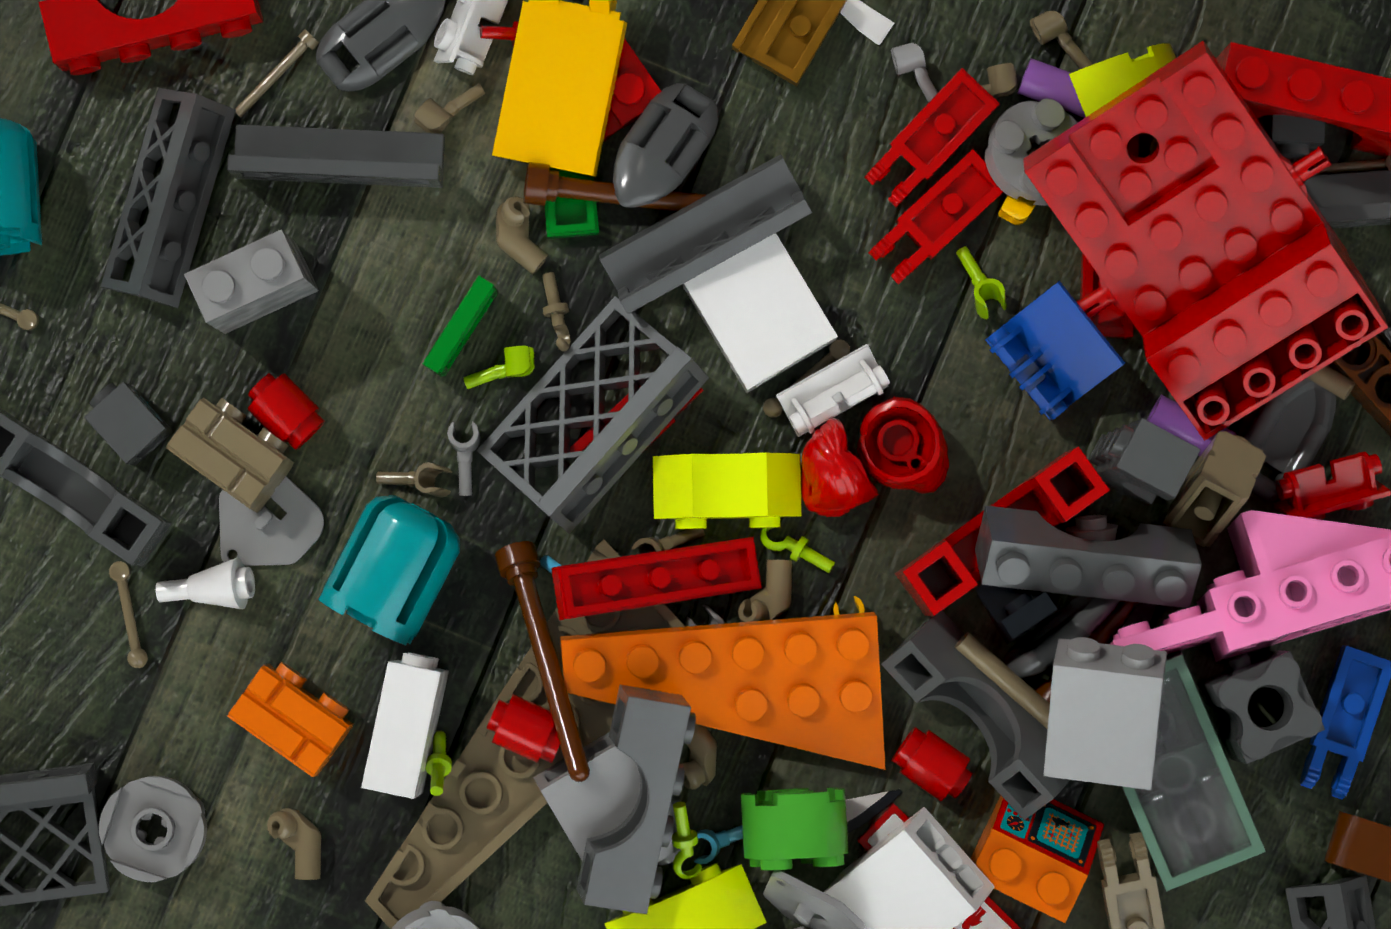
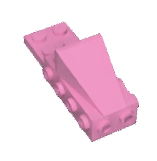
M1254 510L1240 513L1227 529L1241 570L1213 579L1214 583L1206 586L1208 591L1197 601L1198 606L1169 614V618L1163 621L1164 626L1151 629L1149 622L1143 621L1117 630L1118 634L1112 636L1113 641L1109 645L1127 646L1130 644H1142L1149 646L1153 650L1167 651V654H1171L1210 642L1215 661L1217 662L1391 610V530Z

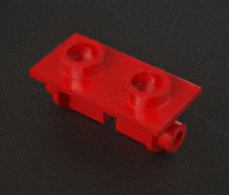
M1363 451L1331 460L1332 479L1326 481L1324 466L1321 464L1285 472L1283 479L1276 480V491L1281 501L1274 502L1273 504L1274 508L1283 515L1322 520L1326 516L1325 513L1343 508L1346 510L1369 508L1374 504V500L1391 496V490L1375 479V475L1382 473V464L1378 455H1368L1367 452Z

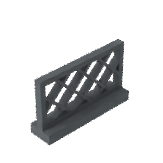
M615 296L476 451L570 534L709 377L690 356L678 346H674L634 311L627 314L620 300ZM622 316L629 322V342L606 345V331ZM640 332L648 339L640 340ZM661 349L668 355L655 372L640 374V352ZM629 354V376L605 379L606 357ZM595 359L594 381L571 384V370L581 360ZM629 387L628 402L621 410L605 413V391ZM594 392V415L571 418V396ZM560 397L559 420L536 423L537 408L545 399ZM593 427V441L584 451L570 452V430ZM559 431V454L536 457V434ZM525 436L524 459L503 461L496 455L510 438ZM558 466V480L542 496L535 490V469ZM524 470V479L515 471Z
M94 763L0 775V823L8 812L18 810L24 811L40 823L24 844L0 827V840L18 852L5 870L0 872V885L9 890L7 892H0V906L106 893L110 890L104 845H102L99 836L100 819L95 793L97 776ZM83 802L86 825L76 837L51 819L60 805ZM53 806L47 815L37 809ZM44 827L70 845L54 866L29 848ZM87 832L90 847L81 841ZM76 849L93 862L95 880L75 882L61 872L59 868L72 851ZM22 856L47 873V876L38 888L24 889L7 877ZM52 878L61 883V885L46 886Z

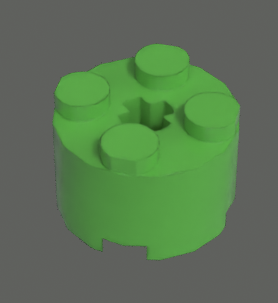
M830 787L827 788V792H814V790H809V788L762 790L757 791V794L741 793L744 858L749 859L750 867H761V870H787L793 868L792 859H800L801 863L813 864V867L844 865V854L848 853L845 788Z

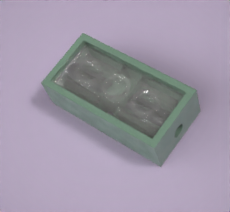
M1180 650L1166 656L1151 790L1123 787L1166 891L1266 852L1183 653Z

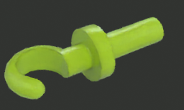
M773 528L761 529L760 540L767 549L772 551L787 549L792 552L790 559L795 562L803 558L827 573H830L833 569L835 562L808 547L809 539L804 536L797 541L788 535L781 542H773L766 534Z
M437 731L434 734L433 754L428 756L425 766L426 772L431 775L430 793L434 796H440L443 793L444 777L451 772L452 768L451 758L446 755V734L443 731Z
M677 802L673 804L677 832L672 834L671 839L673 847L680 849V851L673 860V869L680 878L692 879L702 871L701 864L698 863L689 871H682L681 865L685 859L694 855L693 846L698 843V835L695 830H691L689 827L686 803Z

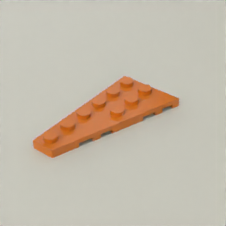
M875 612L560 636L563 679L569 694L614 705L616 704L620 684L679 694L691 706L690 712L695 713V724L886 770L878 625Z

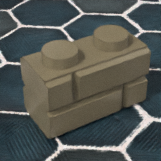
M203 397L187 416L185 423L179 427L168 442L166 449L246 507L258 513L275 492V488L280 485L293 467L294 462L283 455L289 445L264 427L258 435L244 427L242 422L247 415L222 397L216 406Z
M1219 431L1190 469L1163 523L1168 527L1192 529L1195 543L1202 547H1210L1217 539L1219 533L1225 529L1249 499L1256 482L1255 478L1260 473L1266 458L1263 450L1255 447L1241 436L1232 435L1227 431Z

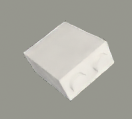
M776 233L683 284L684 290L746 393L830 345L838 337Z
M408 652L403 653L402 661H388L361 788L411 799L423 793L427 774L425 769L428 756L431 755L433 737L436 733L449 673L448 670L437 668L439 658Z
M923 807L845 868L824 893L844 903L864 923L865 929H953L977 911L995 886L930 812Z

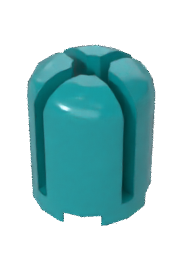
M0 118V256L30 252V242L42 245L37 142L31 132L21 124Z
M395 495L375 497L366 504L318 600L341 615H344L346 611V614L373 628L372 631L403 645L411 644L460 553V538L450 523L413 503H409Z

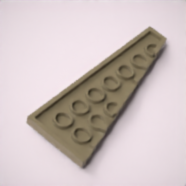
M603 539L595 547L587 562L621 556ZM665 604L559 620L558 608H556L547 621L562 676L560 636L685 627ZM532 646L452 766L451 772L444 779L443 793L440 796H433L366 898L365 902L390 929L402 917L419 909L424 903L429 901L442 902L547 804L533 777L564 759L561 745L552 763L543 759H539L538 763L492 743L495 732L486 729L499 699L509 703L513 694L550 710ZM568 693L583 747L610 732L615 709L614 704Z

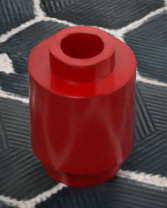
M270 373L267 374L248 393L253 402L247 410L269 432L283 442H288L295 450L302 447L325 423V420L317 413L320 408L285 373L276 379Z
M514 694L509 703L499 699L486 728L495 732L492 743L538 763L539 759L552 763L560 747V742L551 711Z
M917 727L910 731L891 760L901 767L900 774L939 801H942L947 794L956 799L973 774V772L966 768L970 761L968 756L932 731L928 730L924 733Z

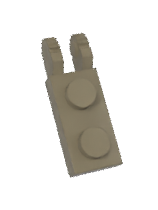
M1133 833L1129 836V850L1136 873L1118 876L1116 852L1114 846L1111 845L1110 839L1097 841L1099 860L1104 877L1100 881L1109 929H1165L1157 880L1153 870L1150 869L1148 852L1142 833Z

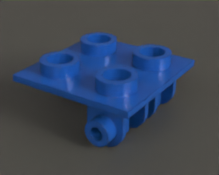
M1060 281L985 339L991 347L989 351L992 354L994 352L1011 372L1009 376L1017 379L1021 384L1019 386L1021 391L1025 389L1040 408L1038 412L1041 415L1045 414L1049 421L1054 420L1068 406L1125 364Z

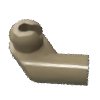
M510 197L499 206L496 212V242L501 250L534 275L545 263L549 255L529 239V204H524L521 197Z
M767 560L766 587L740 604L738 617L741 622L776 620L789 610L792 594V560Z
M695 724L692 741L690 744H686L689 748V762L683 763L685 770L683 785L691 790L697 789L701 784L707 786L716 776L717 743L706 726Z

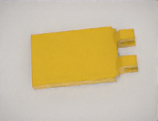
M565 0L523 1L492 156L524 163L549 164L550 168L596 177L627 23L620 20L621 12L615 11L617 0H589V6L566 2Z

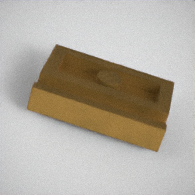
M758 0L732 44V50L742 53L752 59L753 62L797 87L847 0Z

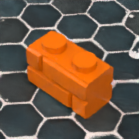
M281 662L277 668H274L270 664H264L232 707L227 717L311 777L318 776L354 725L345 718L349 709L325 692L318 699L305 690L302 686L307 679L289 665Z

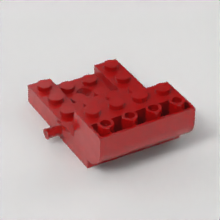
M1201 41L1023 158L1024 172L1099 275L1101 286L1076 302L1089 318L1111 304H1114L1116 308L1126 313L1142 335L1146 360L1204 441L1388 328L1377 300L1349 257L1347 249L1306 190V180L1328 166H1332L1327 155L1318 146L1317 149L1293 164L1289 159L1282 156L1204 41ZM1140 133L1150 134L1158 141L1155 151L1146 157H1136L1127 149L1129 140Z

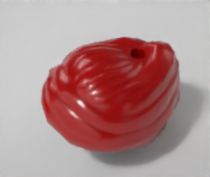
M900 397L890 398L869 410L861 423V436L857 443V452L868 473L880 484L892 489L913 490L921 494L935 492L945 481L949 468L946 439L934 415L922 404L910 398ZM915 458L918 459L919 465L912 467L911 461Z
M830 418L820 429L813 433L812 438L805 444L802 453V499L808 511L826 517H840L848 513L850 509L869 502L879 495L878 490L869 480L861 460L847 451V435L844 426L839 419Z

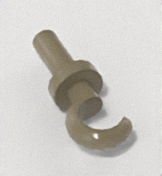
M549 272L542 275L548 306L542 309L544 317L551 318L553 328L558 337L556 340L558 349L565 352L571 345L568 327L563 316L569 312L567 303L560 302L555 273Z

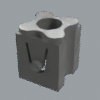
M1272 650L1254 659H1250L1247 653L1229 661L1231 669L1197 683L1206 705L1217 708L1225 719L1226 729L1221 739L1230 759L1233 761L1248 764L1257 759L1265 758L1269 754L1305 738L1313 737L1325 730L1322 717L1315 708L1300 674L1299 665L1294 660L1291 651ZM1261 687H1269L1276 690L1284 702V712L1280 720L1267 727L1254 724L1248 714L1249 699L1253 692Z

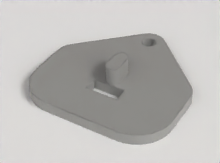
M287 476L275 488V492L270 497L287 512L281 520L265 505L261 511L256 513L222 489L219 495L222 561L231 560L228 553L231 550H235L238 554L237 557L242 560L244 566L291 565L298 562L319 540L323 533L325 522L321 509Z
M773 871L763 895L787 918L812 929H865L864 923L841 901L785 872Z

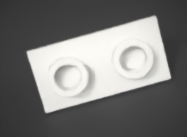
M457 0L451 18H446L436 33L434 47L438 48L434 62L453 63L456 58L455 69L469 75H474L477 67H483L493 40L480 38V27L478 26L480 19L483 18L491 23L499 24L508 0Z
M865 344L776 394L796 435L800 437L807 432L812 434L815 432L814 428L876 393L878 395L883 394V390L889 387L890 381L880 365L878 366L869 346Z

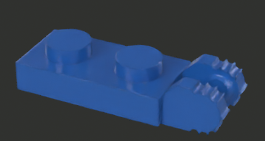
M1342 645L1319 712L1325 730L1317 733L1310 739L1309 744L1313 746L1307 755L1302 770L1301 786L1309 789L1315 786L1321 776L1327 751L1343 756L1331 783V794L1333 797L1341 800L1347 796L1358 763L1364 760L1391 679L1390 660Z

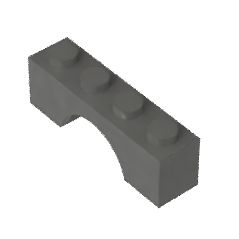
M0 408V477L19 486L57 510L80 527L90 538L130 565L143 567L172 523Z
M1141 418L1128 425L1123 424L1121 428L1116 427L1113 432L1109 431L1107 435L1102 434L1088 460L1095 465V470L1108 487L1143 506H1147L1153 503L1156 495L1166 500L1176 498L1201 449Z
M986 505L975 547L981 585L1190 608L1202 565L1192 529L1140 523L1138 529L1126 538L1115 541H1094L1075 537L1055 528L1037 511Z
M942 610L912 632L881 665L916 703L928 700L946 702L963 711L974 721L982 732L990 752L991 770L988 782L1019 816L1025 820L1053 800L1070 780L1043 776L1047 729L954 648L964 633Z
M619 685L609 737L617 749L636 762L640 775V791L634 809L621 825L603 835L587 838L576 889L584 905L647 914L650 898L656 899L660 893L662 868L657 866L661 847L667 848L672 838L673 816L668 815L672 795L679 796L682 790L685 770L684 765L679 764L683 744H690L692 741L696 723L695 713L690 712L691 706L682 695Z

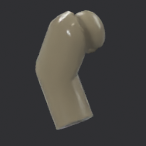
M285 808L274 812L268 819L267 830L274 839L280 838L295 851L294 879H321V833L319 829L297 810Z

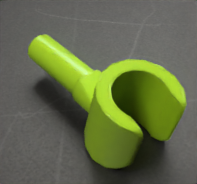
M967 246L957 250L956 254L975 287L974 300L977 314L983 319H989L988 308L985 303L989 299L998 300L1005 311L1007 303L1003 284L999 280L987 278L982 273Z
M528 346L504 348L505 364L495 365L464 377L467 389L498 378L525 377L530 375L535 367L533 348Z

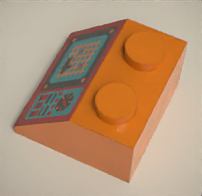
M1000 796L970 859L995 886L994 889L1066 923L1088 877L1096 853L1097 841L1100 840L1104 824L1054 799L1023 820L1009 803Z

